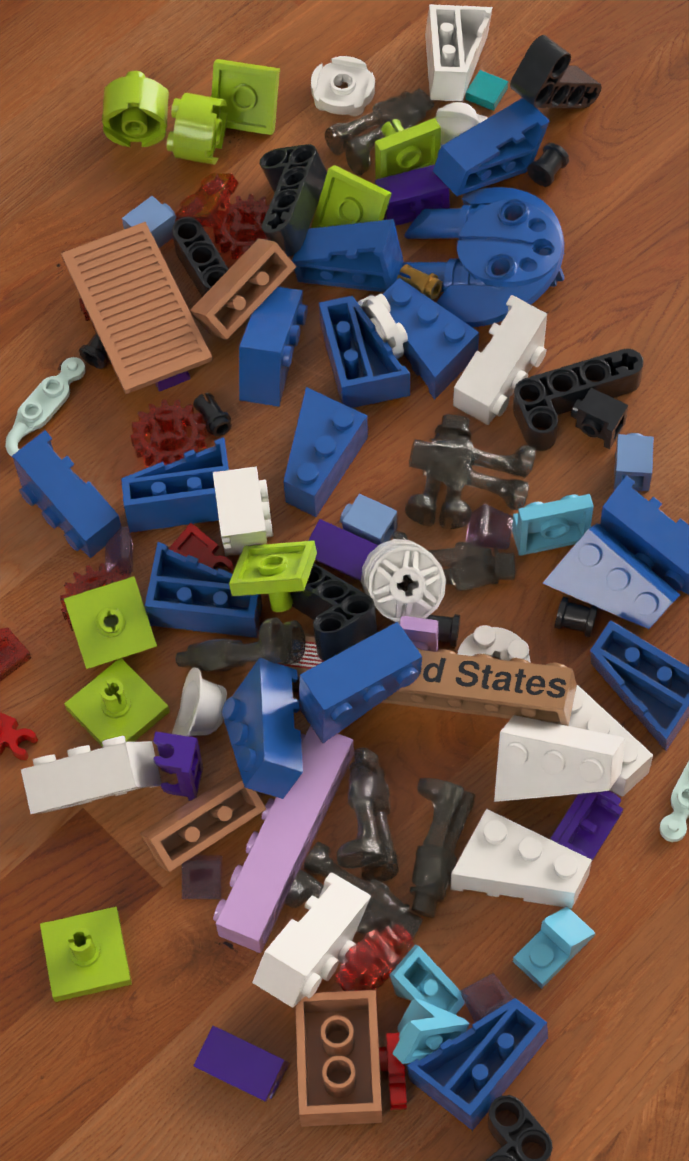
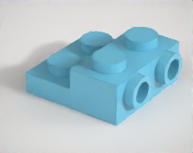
M590 494L582 496L568 495L558 501L548 503L533 502L524 508H519L518 513L513 514L512 533L519 556L576 544L591 527L594 505Z

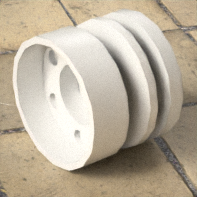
M393 539L381 543L369 553L362 567L361 583L365 594L374 600L378 611L383 616L400 623L401 616L426 619L438 609L445 595L446 579L441 564L424 547L410 540ZM407 574L414 583L408 584V590L404 592L400 586H397V583L403 582V575Z

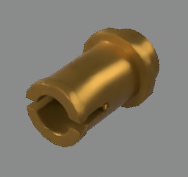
M405 264L400 269V272L409 275L411 279L398 275L397 279L401 278L428 298L435 299L438 297L442 289V281L439 280L436 274L431 273L428 275L408 264Z

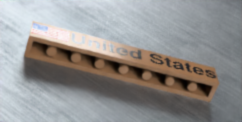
M298 632L295 635L282 633L274 662L297 670L298 680L295 683L292 682V691L299 692L300 674L324 661L317 656L314 636L304 632ZM417 648L423 656L421 674L412 684L400 688L382 701L383 703L508 719L516 715L569 726L577 684L573 668H568L560 663L542 665L533 664L521 658H512L508 661L493 659L485 654L467 656L458 655L446 649L433 652Z

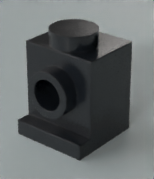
M590 388L584 399H577L570 416L577 419L576 427L581 429L583 433L590 437L603 439L604 447L611 449L618 434H620L626 424L628 405Z

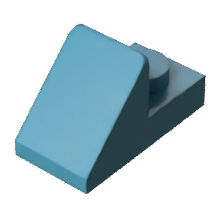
M565 907L542 921L541 930L513 957V962L542 989L596 933L572 910Z
M414 945L390 974L395 994L398 997L411 1001L419 999L455 1015L468 1000L419 945Z
M413 999L398 1025L397 1030L400 1033V1040L392 1054L402 1064L411 1063L416 1059L421 1060L439 1049V1045L448 1039L453 1040L466 1032L470 1023L464 1018L419 999Z

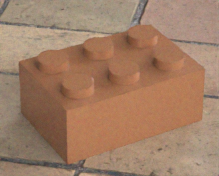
M376 990L314 993L311 998L305 996L295 1005L298 1103L301 1127L382 1123Z

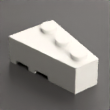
M429 4L425 39L430 100L463 101L488 36L493 7Z
M513 295L510 296L506 303L508 314L501 325L494 322L489 330L493 338L482 352L478 350L475 352L454 386L453 406L486 425H489L496 415L501 416L509 404V397L514 392L515 385L520 380L528 378V372L533 366L538 367L542 363L547 349L544 348L547 313Z
M257 466L213 472L225 557L241 555L244 546L267 544V537H273L266 480L258 479Z
M577 685L569 726L625 737L622 772L610 789V791L623 797L649 773L653 754Z
M514 715L500 731L494 802L609 791L622 772L625 737Z
M120 736L102 741L103 748L91 751L90 745L67 750L68 757L56 760L55 754L33 759L34 766L21 769L30 814L47 813L113 795L127 794L128 791L144 787L161 786L158 766L153 760L155 752L152 741L126 742L125 736Z
M486 809L451 873V890L462 892L463 889L486 892L488 896L499 897V895L524 898L523 901L572 908L589 876L592 860Z
M331 872L324 881V887L319 899L312 895L305 903L304 907L309 909L307 914L299 922L291 919L265 950L252 983L292 1008L305 996L311 998L318 989L321 980L328 981L336 971L339 962L346 964L352 956L356 947L352 940L371 895Z

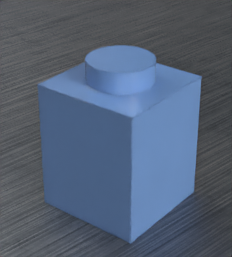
M153 196L122 218L124 229L146 222L158 248L173 238L172 227L175 223L176 215L168 204H161Z
M639 433L618 434L615 451L614 489L618 487L627 475L635 481L632 486L634 490L649 491L653 468L654 437L643 436Z
M359 494L353 504L348 503L340 517V523H342L343 530L380 545L390 541L398 528L397 510Z

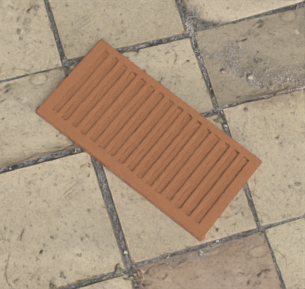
M146 222L61 253L125 394L213 361L212 355Z

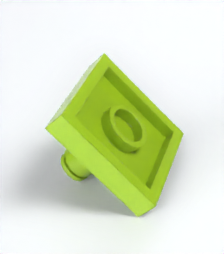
M221 59L214 61L211 97L226 100L227 106H221V112L227 113L226 128L272 135L275 132L280 68Z
M436 118L405 130L398 119L392 120L395 128H393L390 121L382 126L381 131L385 137L375 141L376 180L435 165L441 145V126Z
M334 165L328 168L311 228L381 221L384 219L392 193Z
M315 541L244 546L229 582L232 596L268 594L272 611L283 612L289 610L293 604L290 592L305 590L317 555Z
M135 576L64 598L86 669L157 647Z
M122 658L115 661L64 703L66 710L102 747V741L120 736H125L126 742H135L170 712L169 706Z
M117 907L40 924L52 997L55 1002L132 985Z

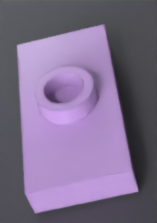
M401 616L400 626L415 647L425 651H438L437 620Z

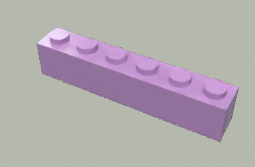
M311 726L306 735L301 733L303 773L284 799L276 797L274 800L270 798L266 803V810L262 814V820L265 821L260 832L254 831L246 847V853L249 855L243 866L238 865L235 868L230 880V887L233 888L227 900L221 899L215 910L213 920L216 921L220 937L258 953L262 952L354 755L353 739L337 733L328 741L322 743Z

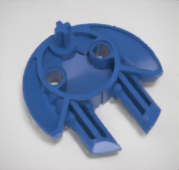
M493 187L465 193L461 198L464 203L461 208L423 209L404 234L406 239L459 238L457 243L459 258H451L448 262H403L402 267L408 264L428 275L431 273L436 274L439 280L442 281L441 292H444L436 303L471 327L485 326L503 321L508 314L506 303L511 295L531 305L545 293L549 286L555 287L557 281H564V274L561 268L564 256V236L559 220L553 210L543 200L522 190ZM400 272L401 276L411 279L409 275Z

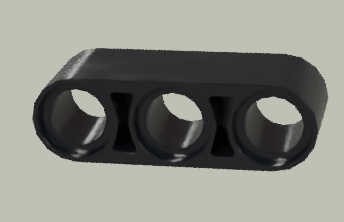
M192 217L180 218L172 227L175 251L203 297L229 269L201 223Z

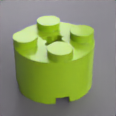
M130 71L126 74V77L110 82L104 88L102 124L106 137L114 143L130 147V142H142L141 147H149L159 143L166 134L168 89L158 82L146 78L140 71Z
M184 93L181 99L175 98L171 116L176 119L174 132L170 131L168 134L167 151L173 152L175 158L215 165L219 159L218 157H213L215 148L222 149L225 137L227 113L221 112V106H227L226 100L192 93Z

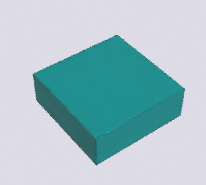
M479 70L465 93V100L494 111L508 90L509 81Z

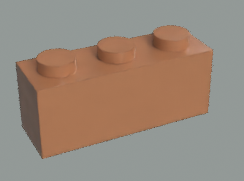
M258 239L189 311L210 335L227 340L296 268V265L276 242Z
M235 772L141 832L140 835L158 866L170 872L265 811L266 808L257 792L245 788L241 774Z

